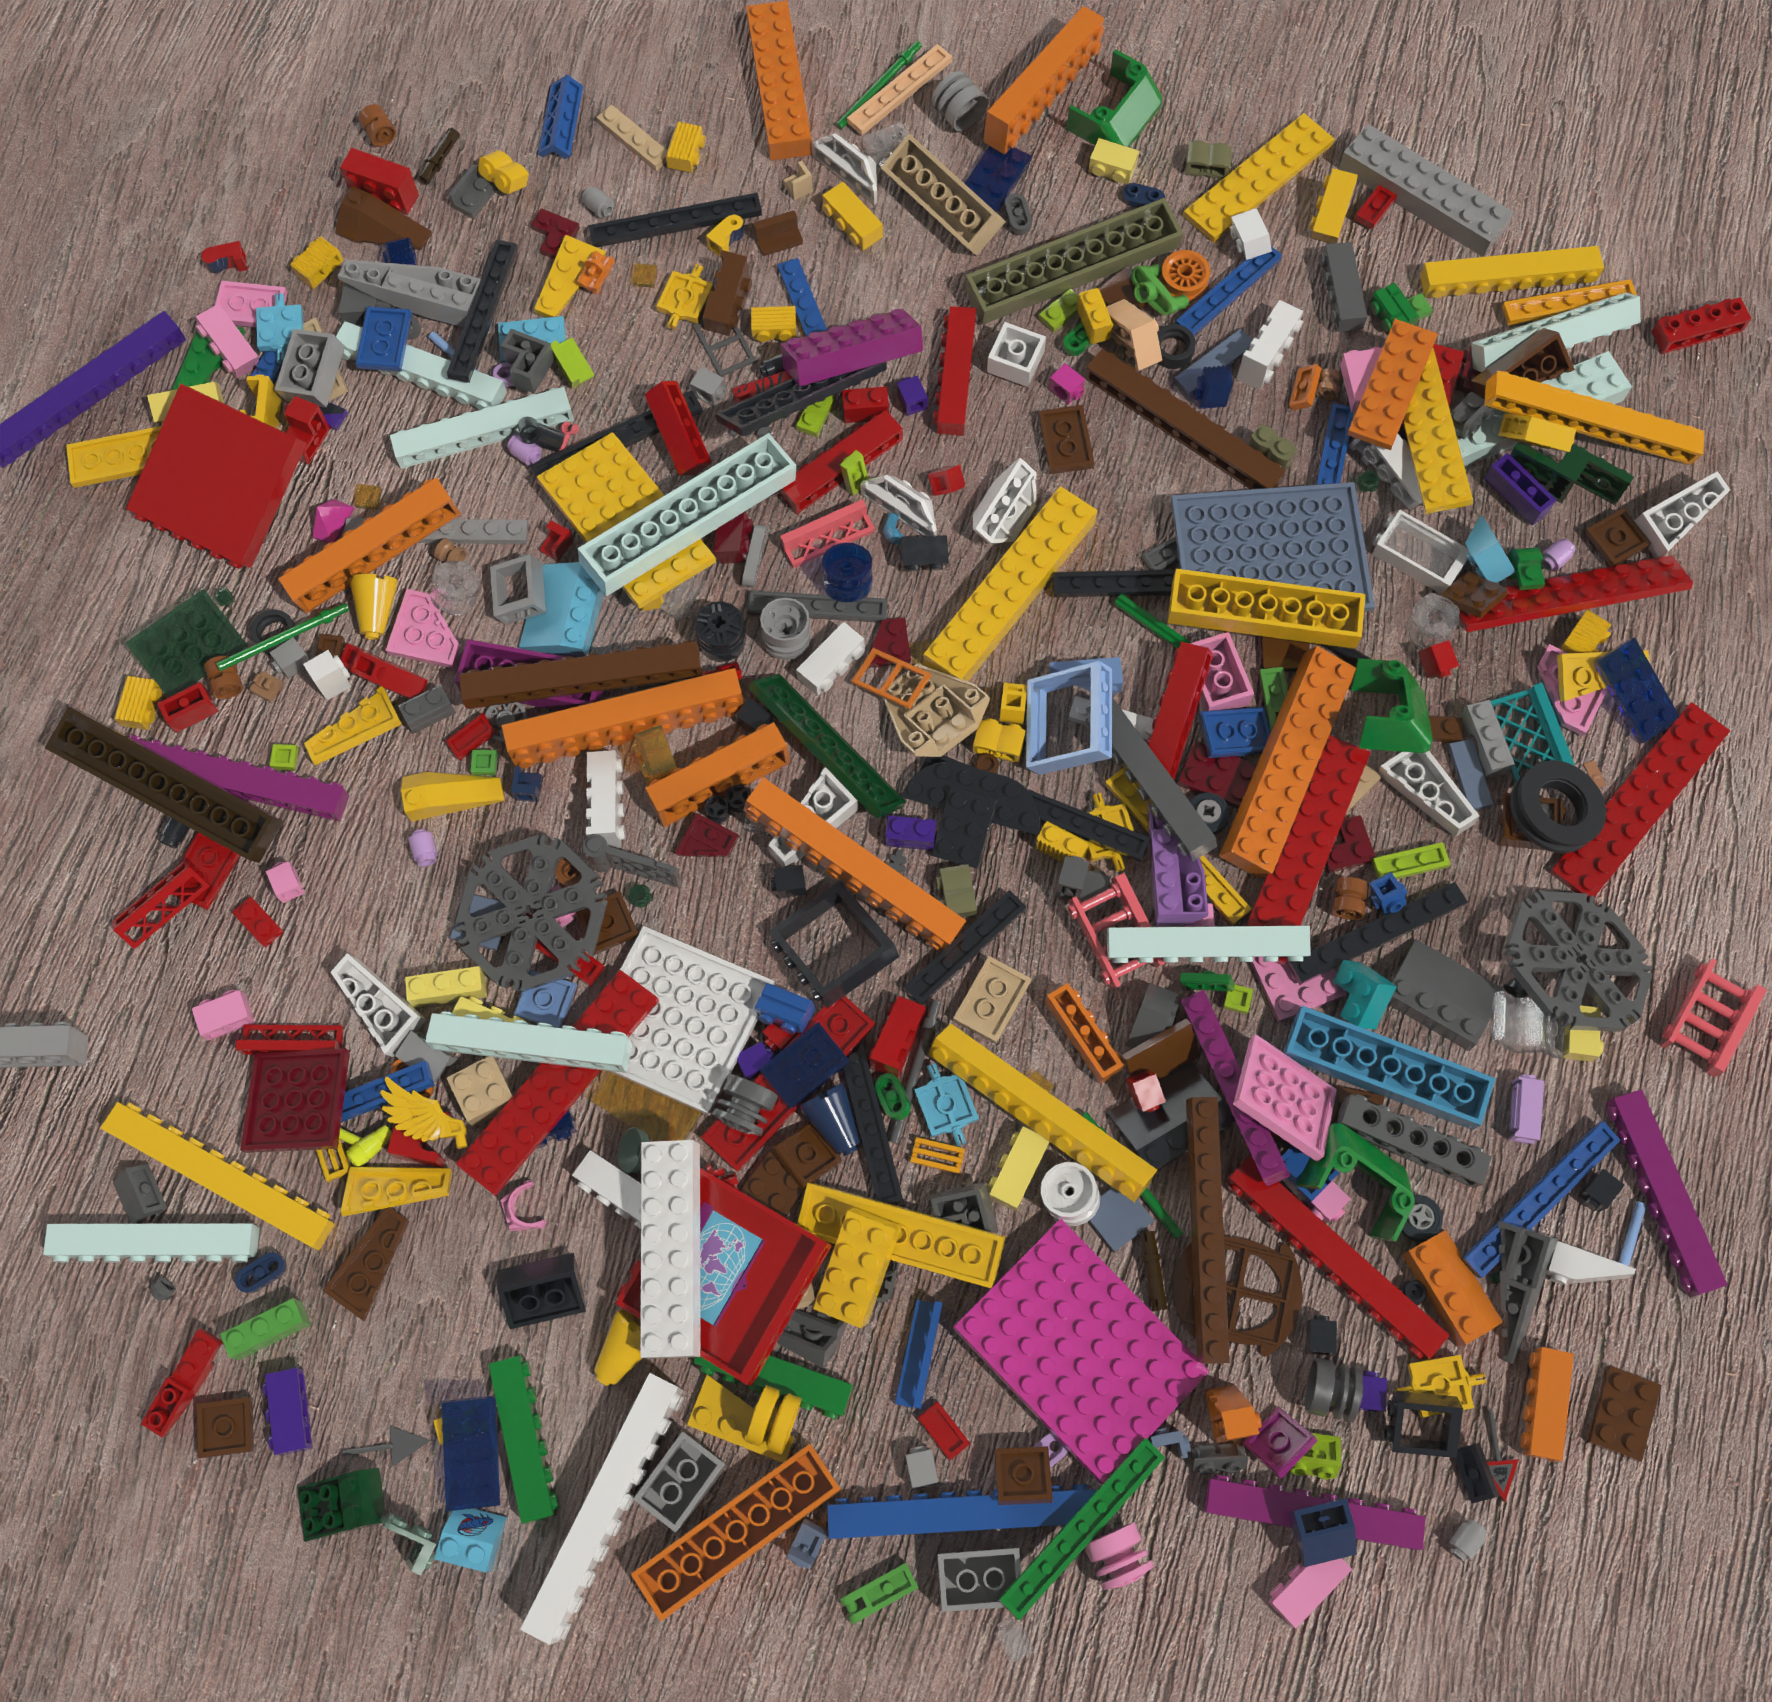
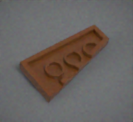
M391 1207L385 1208L322 1291L362 1321H365L409 1220Z

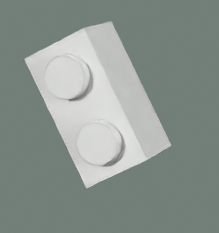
M1257 208L1231 217L1233 226L1230 227L1232 239H1237L1236 246L1238 252H1243L1246 260L1272 252L1269 233Z
M329 650L303 664L327 701L352 687L347 680L351 677L338 655L333 657Z

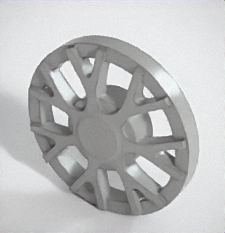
M519 702L509 703L507 707L505 704H501L505 711L500 713L496 709L500 705L490 706L486 711L485 715L488 719L490 715L496 716V722L491 723L494 727L499 726L500 728L498 733L492 737L494 740L505 742L502 725L516 722V716L523 714V720L528 719L525 708ZM512 704L517 706L513 714L509 711Z

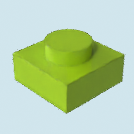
M273 744L270 767L275 770L296 771L299 753L298 746Z
M1235 984L1234 991L1226 992L1223 1009L1247 1015L1254 989Z

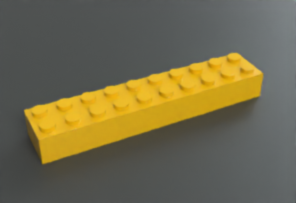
M1060 486L923 654V666L969 682L1053 577V572L1058 571L1094 526L1098 510Z

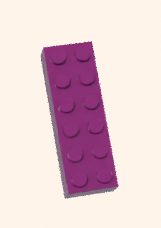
M894 309L890 313L873 315L869 319L852 321L850 324L841 327L834 326L827 331L810 333L806 337L791 338L787 342L780 344L783 368L799 386L923 351L921 325L904 309Z
M467 639L455 683L461 692L459 674L466 673L469 670H490V668L495 666L505 668L512 667L518 663L534 664L541 660L556 661L564 657ZM604 690L519 703L561 711L601 701Z

